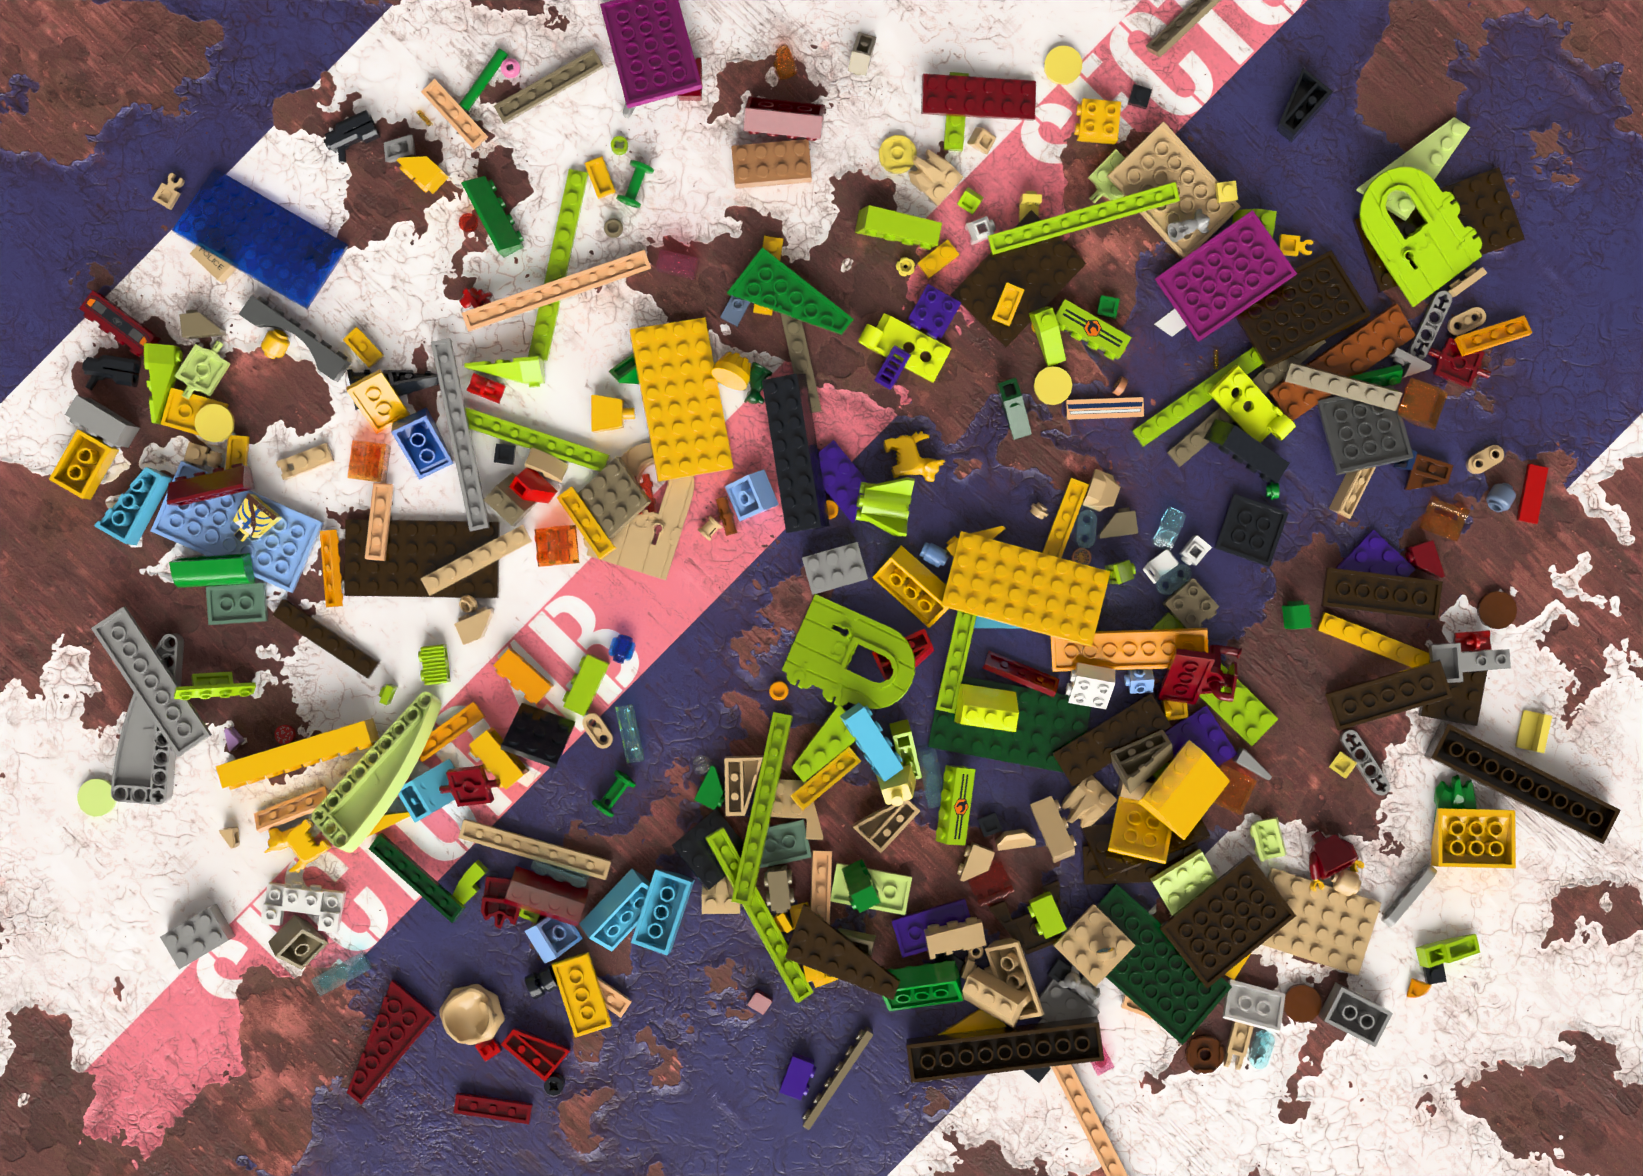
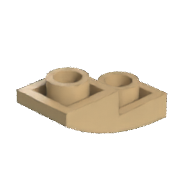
M531 448L525 462V467L542 472L543 477L562 482L568 465L563 461L535 448Z

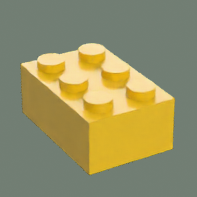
M77 429L49 480L82 499L91 500L119 449L102 442V439L90 435L85 430Z
M492 727L469 744L471 747L470 752L475 758L479 757L481 759L484 769L496 777L494 780H500V788L508 789L528 773L529 770L517 755L501 750L503 738Z

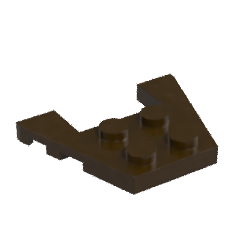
M1055 880L1043 885L1042 888L1044 893L1050 892L1061 915L1059 880ZM1005 900L988 906L1012 938L1020 942L1022 950L1026 954L1051 946L1062 936V932L1045 939L1043 934L1039 935L1035 926L1038 923L1036 917L1032 918L1029 912L1012 919Z

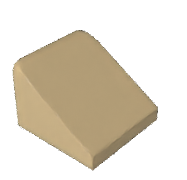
M976 127L967 144L987 155L996 137L986 129Z
M228 827L219 830V833L231 849L240 846L238 827Z

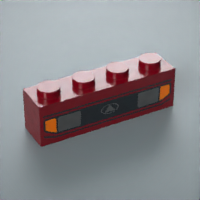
M92 290L79 308L84 312L83 316L91 322L95 320L100 324L98 327L107 334L111 332L115 335L114 339L122 345L127 344L131 347L129 351L138 357L140 355L144 356V343L158 344L161 338L101 293Z

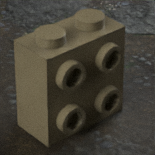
M1189 578L1162 602V605L1184 629L1201 628L1203 626L1202 622L1206 618L1209 620L1217 614L1216 609L1219 608L1216 602L1194 578Z
M787 864L769 866L767 872H764L765 887L769 886V891L766 894L767 906H771V911H776V913L788 912L787 909H791V903H794L795 900L794 889L789 886V884H792V871L787 869Z

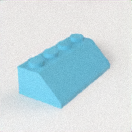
M631 869L579 923L588 938L613 951L637 926L651 883L643 875Z
M655 869L631 943L668 955L672 950L695 879L679 873Z

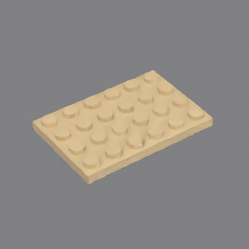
M1164 121L1106 176L1124 196L1176 182L1180 201L1143 211L1140 214L1181 259H1184L1198 249L1241 207L1236 201L1217 203L1215 184L1219 182ZM1198 209H1202V214L1210 218L1209 225L1207 226L1209 229L1208 233H1201L1196 229L1194 232L1178 240V242H1172L1168 236L1167 228L1170 223L1194 219L1195 212Z
M1270 867L1267 878L1296 914V917L1261 945L1358 976L1382 903L1357 894L1346 896L1324 884V889L1320 890L1317 883L1315 892L1310 889V883L1313 880Z

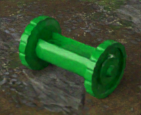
M630 160L629 165L635 168L625 196L617 195L616 199L627 206L640 209L641 204L635 199L645 173L653 174L654 169L644 163Z
M617 769L614 772L617 779L600 801L596 799L592 801V804L599 811L609 817H613L614 812L611 808L628 786L632 788L636 786V783L628 775ZM606 799H610L609 805L605 804Z

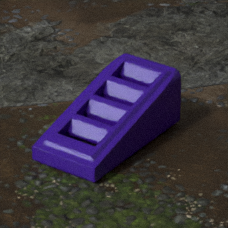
M894 345L874 381L891 390L895 386L911 354ZM894 354L901 356L902 358H904V360H899L898 358L894 357ZM890 361L897 363L900 367L894 366ZM889 368L893 370L894 372H896L895 375L890 373L886 369ZM885 375V376L889 377V378L892 379V380L889 381L888 379H886V378H884V377H882V376Z

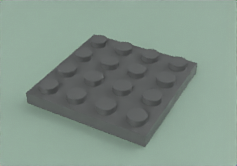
M1391 385L1384 386V387H1388V388L1394 389V386H1393V385H1392V386H1391ZM1341 396L1318 401L1317 407L1336 475L1413 458L1399 404L1396 411Z

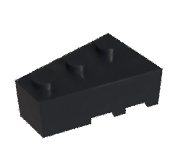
M1302 68L1277 131L1292 143L1330 100L1333 91Z

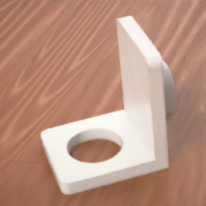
M1166 549L1149 561L1143 568V571L1155 584L1161 576L1176 567L1179 562Z

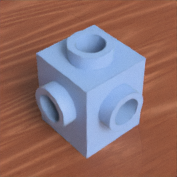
M1152 669L1128 670V674L1124 675L1125 686L1129 687L1130 694L1153 692L1154 676Z

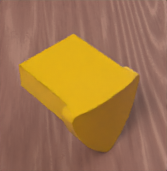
M1162 700V712L1168 722L1170 720L1188 718L1187 703Z
M786 912L776 914L774 921L780 932L788 933L794 929L793 923Z

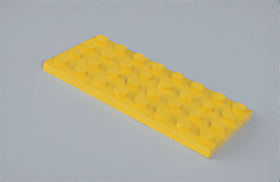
M705 317L630 329V338L657 481L733 469L718 383L711 372L714 367V361Z
M961 531L941 606L1091 647L1110 571Z

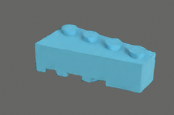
M145 467L129 485L130 488L124 494H121L117 503L112 508H109L101 521H98L94 526L125 544L137 546L172 478L157 469Z
M857 703L840 715L850 734L856 737L855 742L861 751L865 753L864 757L872 766L873 772L886 782L904 769L900 763L902 759L897 752L893 753L890 748L893 746L892 743L881 734L883 729L877 721L874 722L871 716L873 714L870 709Z

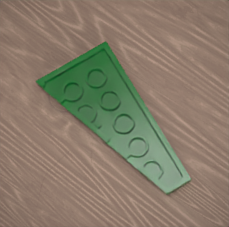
M763 247L727 292L728 295L840 335L845 332L854 320Z

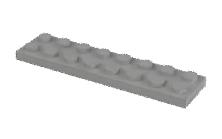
M126 607L120 608L91 628L177 757L182 756L212 735L189 700L174 699L175 688L180 686Z

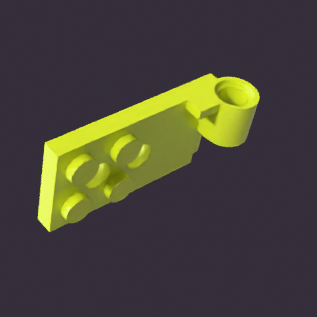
M885 313L877 327L866 324L858 339L859 343L885 358L888 357L894 345L903 349L905 343H912L914 351L909 353L911 357L904 368L934 383L951 351L950 347ZM922 352L930 353L931 360L929 362H923L920 359ZM894 354V357L901 361L904 360L901 356Z
M1235 365L1208 392L1241 430L1260 443L1270 433L1282 441L1296 427L1290 418L1269 401L1238 365ZM1238 387L1239 394L1233 398L1231 392L1234 388ZM1246 401L1251 402V408L1248 411H1245L1243 408Z

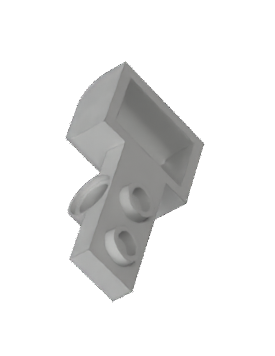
M1461 643L1429 645L1430 662L1440 659L1448 683L1463 682V672L1511 669L1510 649L1461 652Z

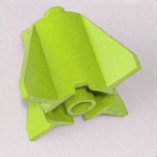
M902 478L878 484L861 482L859 493H862V495L857 497L856 507H860V509L856 510L855 520L870 522L893 536H906L908 509L915 479Z

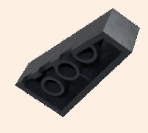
M1218 419L1214 420L1203 438L1218 447L1219 451L1232 456L1231 459L1237 463L1246 465L1245 468L1252 473H1259V478L1268 483L1270 480L1278 483L1290 464L1237 426Z

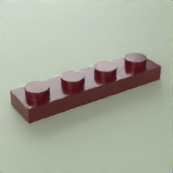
M988 651L983 665L985 670L1054 697L1057 692L1060 679L992 651Z
M457 1092L453 1113L529 1125L533 1104Z

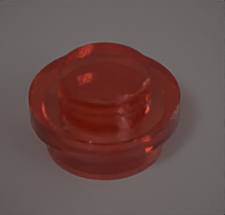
M465 213L459 219V226L464 232L471 233L477 229L478 219L471 213Z

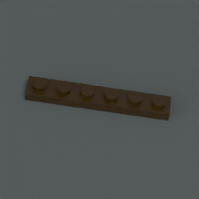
M282 599L272 614L367 679L372 676L380 664L376 659L286 599Z

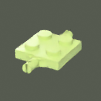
M1117 149L1088 177L1097 189L1089 198L1093 200V203H1096L1102 196L1110 201L1124 196L1106 177L1125 159Z
M216 340L211 350L204 349L197 344L194 345L175 375L177 379L185 382L187 385L181 396L189 400L194 390L201 391L208 396L212 395L231 365L218 355L223 346L221 342Z

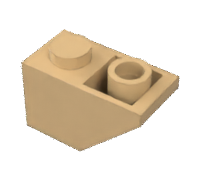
M487 607L476 610L477 614L470 617L467 614L458 618L459 622L454 625L463 645L485 636L494 614L493 608L487 610Z
M974 842L971 843V846L967 845L964 852L966 859L964 864L960 863L957 871L959 880L964 882L988 871L995 854L994 850Z

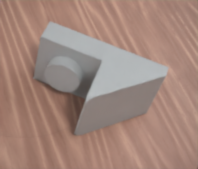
M407 135L385 142V162H396L400 157H416L413 136Z
M1395 348L1389 355L1395 364L1405 365L1402 378L1428 370L1432 366L1399 348Z

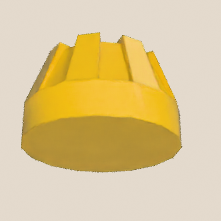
M727 352L715 363L711 372L713 377L726 387L744 390L750 381L751 363L748 362L749 360L746 357H740L739 353Z

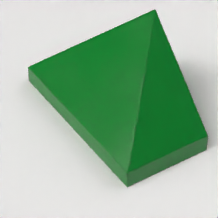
M631 354L609 370V373L619 383L639 384L634 354Z

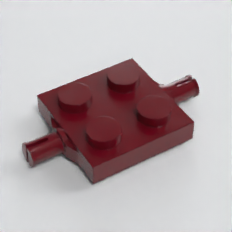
M1447 338L1441 351L1432 347L1428 351L1427 355L1437 358L1433 374L1463 387L1471 388L1473 380L1477 375L1488 379L1491 371L1481 368L1484 351L1462 356L1455 340L1452 338Z
M483 765L453 768L446 772L449 785H441L439 791L441 794L451 793L458 807L488 804L495 800L491 788H499L501 782H499V779L488 780Z

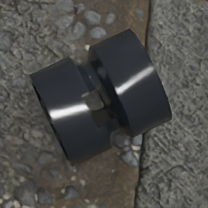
M551 965L540 969L538 974L534 972L525 976V984L533 999L544 996L546 991L552 992L559 988Z

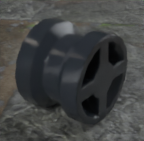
M552 1073L544 1083L546 1093L551 1096L560 1094L565 1086V1079L559 1073Z

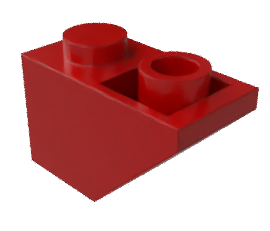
M525 468L520 472L509 486L522 500L541 503L551 502L558 492L537 471L530 468Z

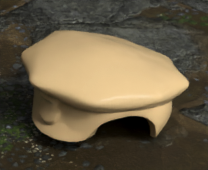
M480 984L453 989L439 1010L446 1033L461 1044L473 1045L492 1040L505 1020L498 996Z

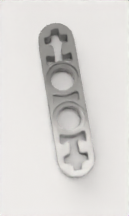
M1440 291L1433 296L1407 353L1415 356L1416 352L1413 350L1419 348L1422 343L1426 344V346L1422 345L1419 350L1422 354L1415 357L1421 360L1426 357L1452 303V296L1449 292ZM1444 296V300L1446 301V303L1441 304L1439 309L1433 308L1439 306L1441 300L1438 299V297L1440 298ZM1431 312H1435L1439 316L1436 323L1429 319ZM1424 329L1430 332L1431 336L1428 340H1424L1421 337V332Z
M1351 729L1343 730L1340 734V741L1351 759L1357 762L1356 767L1370 789L1378 795L1387 794L1390 790V784L1358 733ZM1347 734L1353 735V737L1351 738L1353 743H1359V745L1353 747L1351 742L1345 741L1347 739ZM1358 749H1362L1365 753L1364 757L1360 760L1355 757V752ZM1368 765L1374 766L1375 772L1373 775L1368 776L1365 769ZM1376 778L1378 782L1382 784L1384 783V785L1382 786L1383 790L1381 791L1379 789H1376L1378 787L1377 782L1374 780H1370Z
M1426 864L1382 915L1381 921L1388 927H1392L1436 876L1437 870L1432 865Z

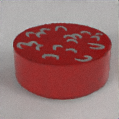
M290 725L279 726L275 731V739L280 744H288L295 739V730Z

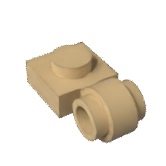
M189 442L184 461L205 466L207 461V466L218 468L223 458L221 457L222 453L210 450V454H208L210 448Z
M982 946L977 947L979 949L977 953H973V949L968 950V955L964 961L965 964L960 973L961 978L967 980L968 975L976 969L975 959H979L983 955Z

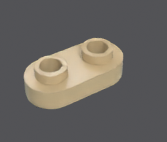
M1471 308L1451 318L1447 324L1448 331L1455 336L1462 335L1482 325L1486 320V313L1482 308ZM1473 314L1477 318L1476 321H1473L1471 318ZM1455 323L1459 324V329L1454 327Z
M1498 445L1488 446L1470 456L1466 461V468L1472 474H1480L1500 463L1504 458V451ZM1493 451L1497 453L1496 458L1492 456ZM1476 461L1480 462L1479 468L1475 465Z
M596 713L586 715L582 725L594 744L602 749L609 747L613 742V734L602 718ZM591 719L596 721L595 726L590 725ZM601 735L607 736L606 742L601 741Z

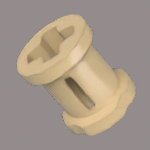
M712 516L708 517L709 520L702 528H698V531L709 541L712 539V535L723 527Z

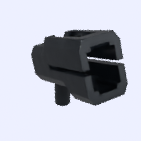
M364 110L336 123L335 129L325 134L326 139H324V143L328 150H332L335 153L338 152L339 163H346V150L350 146L358 142L367 144L381 136L377 127L374 126L375 123L371 114Z
M102 355L99 358L87 357L83 362L82 369L84 374L91 377L85 387L93 390L98 380H104L105 378L113 379L119 385L137 387L139 375L110 369L140 373L141 361L109 355Z

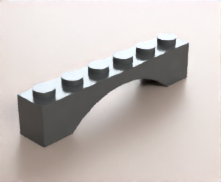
M251 295L240 311V316L259 328H280L293 333L308 347L316 362L317 369L333 381H340L351 365L347 361L348 357L340 351L335 353L331 350L332 345L324 340L320 342L315 339L317 335L309 329L302 330L299 327L301 325L293 318H290V320L285 318V313L279 308L275 307L272 309L269 307V302L263 297L259 296L256 298Z

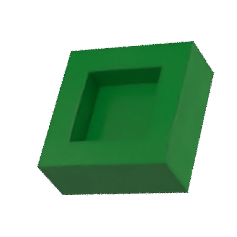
M1101 295L1096 315L1115 319L1120 299Z

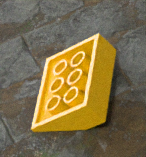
M1188 740L1138 803L1184 840L1230 780L1204 751Z
M1437 808L1431 843V865L1437 867L1516 869L1515 810Z

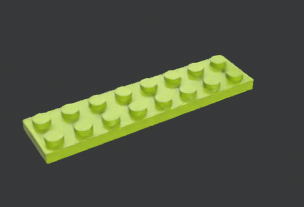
M1167 612L1151 630L1184 628ZM1221 664V670L1227 674L1228 669ZM1238 679L1233 702L1219 700L1213 693L1199 695L1250 746H1253L1278 720Z

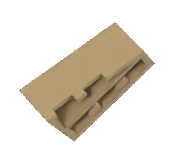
M764 755L725 756L726 816H745Z
M1052 796L1030 804L1037 825L1044 837L1045 844L1051 853L1053 863L1075 855L1074 846L1077 844L1073 835L1069 836L1066 830L1069 828L1065 817L1061 818L1059 814L1061 807L1058 800H1053Z
M911 800L903 801L900 806L886 805L853 823L852 827L882 853L920 812V809Z
M970 917L965 919V922L958 923L955 920L947 922V925L939 926V924L927 926L928 929H924L930 959L936 958L935 954L946 952V955L953 954L952 951L961 949L965 951L986 945L981 919Z

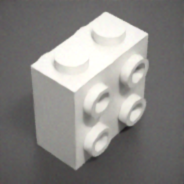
M1077 663L1075 670L1071 671V683H1067L1066 694L1069 695L1068 703L1106 709L1115 686V669Z

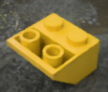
M427 156L400 157L397 159L401 164L399 169L411 180L415 177L413 181L425 193L429 190L434 194L449 178Z

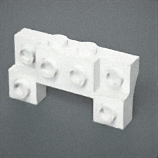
M273 882L267 884L265 903L262 906L261 924L280 926L283 924L284 911L320 915L318 931L334 933L340 931L346 891L322 889L321 885L306 887L302 886L303 884L299 882H292L291 885Z

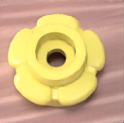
M903 257L897 262L896 269L901 276L911 275L914 272L915 263L912 259Z

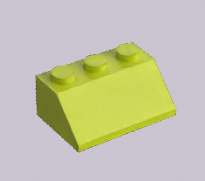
M960 683L954 722L1016 732L1019 715L1016 692Z

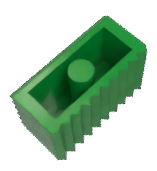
M1299 600L1287 601V605L1282 606L1284 628H1311L1310 605L1304 604V601Z

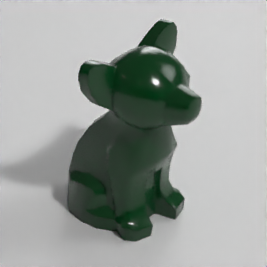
M752 362L749 381L751 390L747 393L744 402L763 404L764 398L760 393L763 389L762 380L771 377L773 373L756 362Z

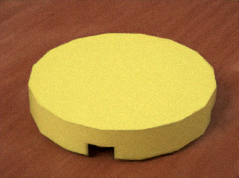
M1069 46L1053 48L1047 54L1044 62V72L1047 78L1052 83L1060 85L1073 83L1079 77L1083 68L1080 54Z
M893 135L886 138L879 148L881 166L892 174H902L913 167L914 163L912 160L914 155L917 156L914 143L903 135Z
M1052 366L1038 373L1033 387L1040 401L1045 404L1056 405L1068 398L1072 390V381L1065 370Z
M218 404L206 405L196 415V431L206 441L214 443L223 442L234 431V416L225 406Z

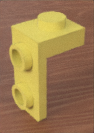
M1026 191L1025 194L1021 195L1019 198V222L1031 210L1039 216L1042 194H1037L1036 191Z

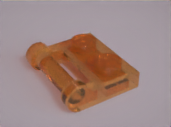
M1432 496L1419 528L1452 541H1458L1470 509L1465 507L1459 508L1439 500L1436 496ZM1438 507L1459 515L1457 521L1435 513V508Z

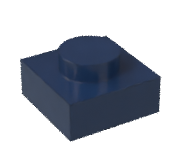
M1412 450V459L1396 462L1393 467L1412 470L1418 452Z

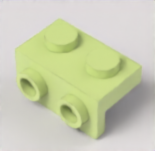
M1278 817L1257 820L1251 825L1250 835L1252 839H1255V854L1259 857L1260 862L1287 855Z

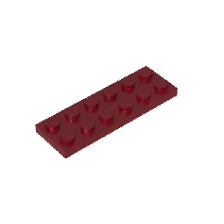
M924 73L922 75L921 114L1035 120L1036 81Z

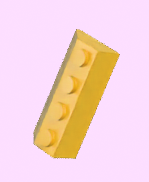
M902 545L872 577L928 628L949 609L941 606L946 584Z

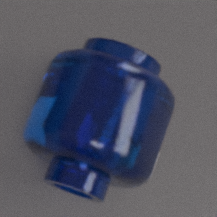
M618 634V637L612 639L608 654L613 657L612 661L624 664V661L632 659L636 644L633 642V638Z

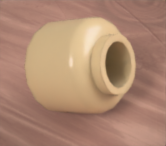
M1346 868L1331 876L1333 889L1346 896L1356 894L1360 889L1362 881L1356 872Z

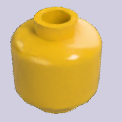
M278 329L268 331L261 343L264 355L271 359L283 357L290 345L288 335Z

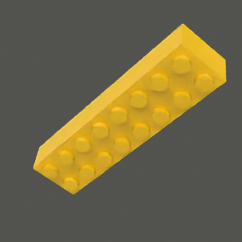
M371 718L215 767L222 789L229 787L232 790L247 785V782L249 785L264 780L265 775L268 779L283 774V770H285V773L300 769L302 768L301 764L304 767L314 765L320 762V758L324 762L338 757V753L343 756L357 751L356 747H359V750L369 748L379 739L374 719Z

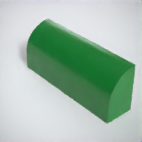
M250 553L179 557L169 562L173 582L179 588L255 583Z

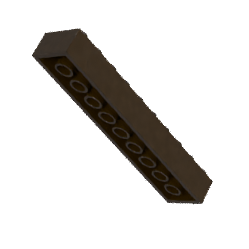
M1440 723L1424 755L1601 844L1605 843L1621 811L1448 723Z
M1097 1016L1019 1025L1014 1029L1012 1027H1002L906 1039L911 1083L1104 1061L1100 1024Z

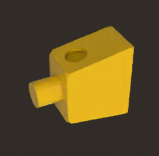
M591 395V428L593 433L624 428V419H635V408H624V401L622 399Z

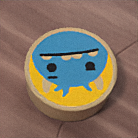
M1109 947L1096 951L1097 959L1105 961L1115 958V948Z

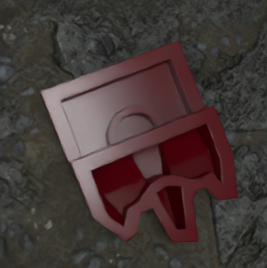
M486 876L481 905V913L484 919L489 920L491 916H495V926L501 929L506 918L509 919L511 924L515 925L521 908L503 903L511 878Z

